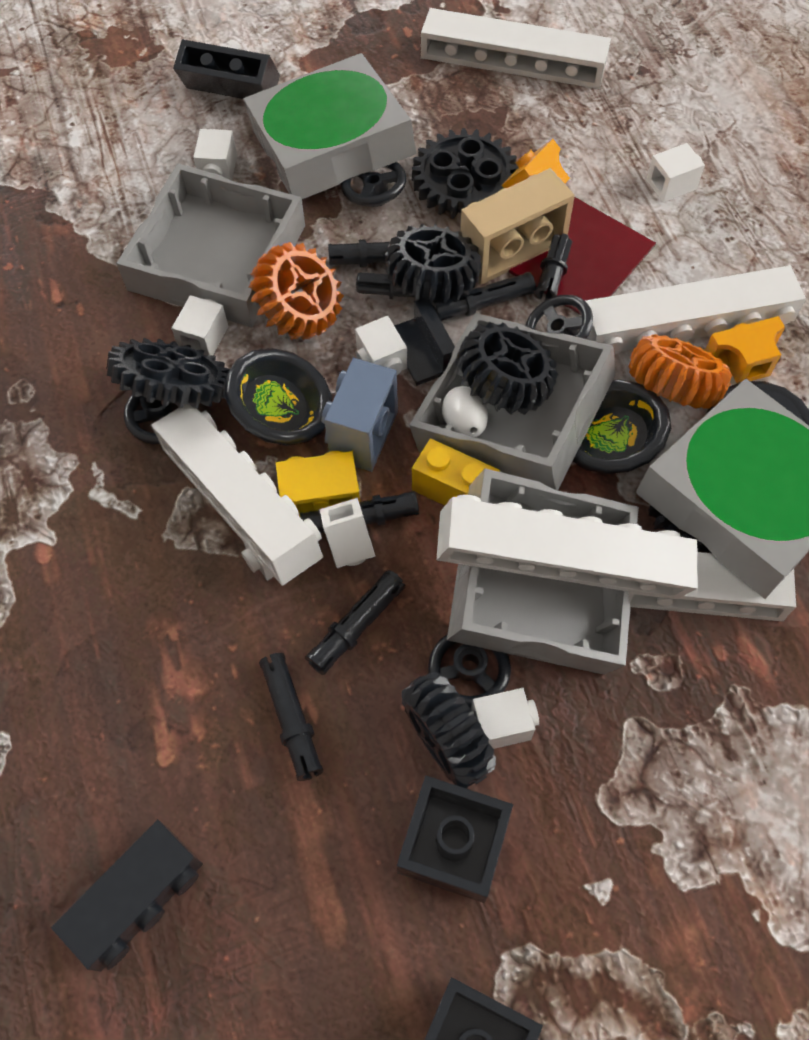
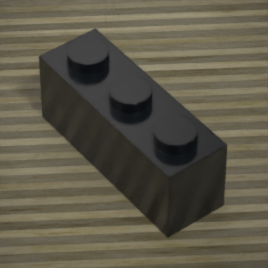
M184 39L181 40L173 67L187 89L240 99L278 85L280 74L268 54Z
M157 819L69 908L51 929L87 970L99 972L104 968L110 970L129 952L130 947L127 944L140 930L143 932L148 931L162 918L165 913L162 907L175 893L178 896L184 894L199 877L196 871L203 863L166 825Z

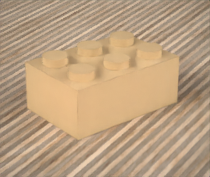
M551 168L537 175H532L509 188L501 189L496 194L481 201L473 202L461 209L460 231L462 232V237L471 238L472 244L479 247L478 254L481 256L480 262L482 263L478 279L480 285L548 251L552 237L555 234L561 235L565 233L568 235L575 195Z

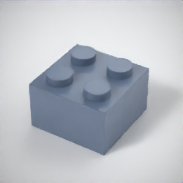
M353 357L347 371L342 370L336 383L337 393L333 402L328 401L326 403L321 421L325 424V443H328L329 452L353 451L355 467L372 472L398 413L397 370Z

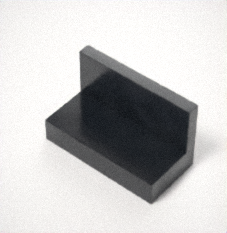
M414 300V318L394 325L407 347V369L416 386L441 377L450 362L455 346L429 300Z

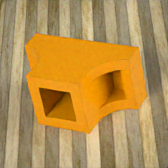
M551 139L537 151L529 150L515 162L519 168L502 184V187L509 188L549 168L566 184L570 177L561 166L559 160L561 149L555 140Z
M779 316L750 324L740 323L731 329L711 334L705 351L711 352L714 357L721 359L723 364L729 367L736 383L742 382L744 379L753 381L771 376L781 357L776 344L785 326Z

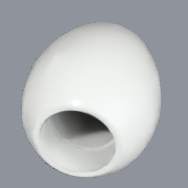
M455 387L444 397L442 404L443 419L446 424L453 425L455 432L477 437L483 433L488 422L487 404H483V399L479 396H471L470 387Z

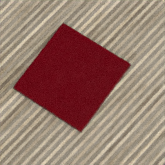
M574 197L568 230V238L572 240L566 262L568 270L562 276L557 293L558 295L578 296L585 301L612 296L655 247L656 242ZM548 251L509 269L508 272L514 276L530 272L533 275L537 288L542 273L541 261L547 257ZM564 305L569 309L573 310L574 312L578 313L579 315H581L580 311L573 306Z

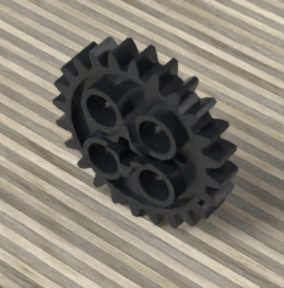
M462 128L460 135H456L451 129L447 138L438 133L436 142L429 139L426 140V148L419 147L418 157L413 158L412 181H414V191H419L420 201L427 199V208L430 209L438 205L439 215L449 210L451 211V218L454 219L458 212L461 213V209L504 189L502 184L519 168L515 163L517 157L516 155H510V146L502 148L501 138L492 142L491 133L480 137L478 129L472 135H468L465 128Z
M143 338L142 343L130 339L129 344L119 342V347L112 346V350L108 352L106 367L107 376L111 377L112 383L120 384V390H132L133 397H147L146 401L149 403L154 400H160L163 406H167L171 402L175 403L179 408H183L184 404L198 408L199 403L208 407L212 405V401L221 403L222 398H225V380L230 369L224 367V362L215 361V355L205 356V350L192 349L191 345L178 346L176 341L166 344L161 339H157L156 343L146 338Z

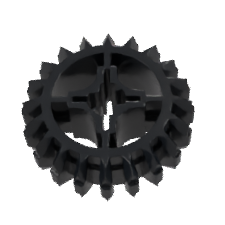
M421 224L419 228L408 226L406 231H398L397 236L391 238L385 255L387 279L393 282V288L403 289L404 296L414 295L416 301L427 299L432 303L433 300H440L443 304H446L449 298L459 301L460 296H468L470 290L475 288L478 282L482 265L480 262L481 256L478 254L479 247L472 244L471 238L462 237L461 231H450L449 226L446 228H439L436 224L433 227H427L424 224Z
M489 322L486 326L478 325L475 330L470 331L468 336H465L455 361L458 366L456 373L462 377L461 385L471 388V396H479L483 399V404L488 402L494 405L496 411L504 408L510 415L516 411L523 415L529 410L536 411L545 400L549 399L554 391L553 387L559 375L555 370L557 363L550 358L551 351L541 347L542 341H535L530 337V333L524 334L520 332L518 326L513 329L508 328L503 322L499 326Z
M430 672L410 682V686L402 690V704L410 718V723L448 779L453 781L454 785L467 789L471 785H477L487 778L486 775L493 771L496 766L494 749L489 744V738L474 716L473 710L468 707L464 697L459 695L455 686L450 685L447 678L441 674Z

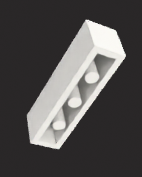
M697 552L698 589L678 599L628 592L630 607L784 621L796 608L794 569L764 599L720 563L712 553Z

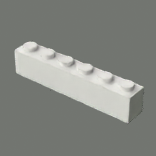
M430 8L421 31V58L600 89L611 38Z
M791 265L592 299L586 301L593 313V326L587 340L613 345L615 355L621 351L633 350L643 336L654 334L658 336L666 335L669 338H678L686 342L689 339L711 337L713 333L731 329L740 323L750 324L779 316L785 325L795 321L806 297Z
M185 404L183 408L176 409L151 425L165 453L282 586L323 558L318 544L322 537L315 524L309 518L303 521L298 516L299 512L292 500L287 495L280 497L277 494V489L270 477L265 472L260 475L256 472L255 464L245 451L241 453L236 451L232 438L225 430L220 433L217 431V426L207 411L200 413L197 408Z
M473 495L452 497L440 511L436 559L438 561L671 599H678L698 589L697 540L680 537V533L676 531H645L637 524L627 523L618 526L602 523L600 518L590 516L578 519L563 516L560 511L552 509L540 510L538 512L522 509L520 504L513 502H502L499 504L481 502L479 497Z

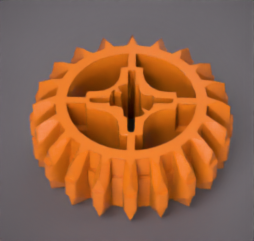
M291 242L284 243L282 246H274L267 254H263L258 259L257 266L253 268L251 273L254 279L250 282L248 288L256 292L250 302L260 305L261 308L258 310L257 315L265 314L268 318L266 327H272L275 324L278 335H284L288 332L290 340L298 339L299 337L307 340L313 336L323 334L327 328L335 323L337 320L336 316L343 309L339 302L342 301L344 295L337 291L342 282L335 280L333 277L336 268L329 269L325 264L327 257L319 259L316 254V248L306 251L304 243L294 246Z
M654 334L643 336L637 346L634 347L630 356L631 361L628 365L631 376L635 378L637 383L644 385L646 390L653 391L657 396H662L670 402L674 401L682 406L689 405L694 409L700 407L709 409L716 406L724 398L732 378L729 367L723 364L721 359L714 357L711 352H706L701 347L690 344V342H684L678 338H669L666 335L658 336Z

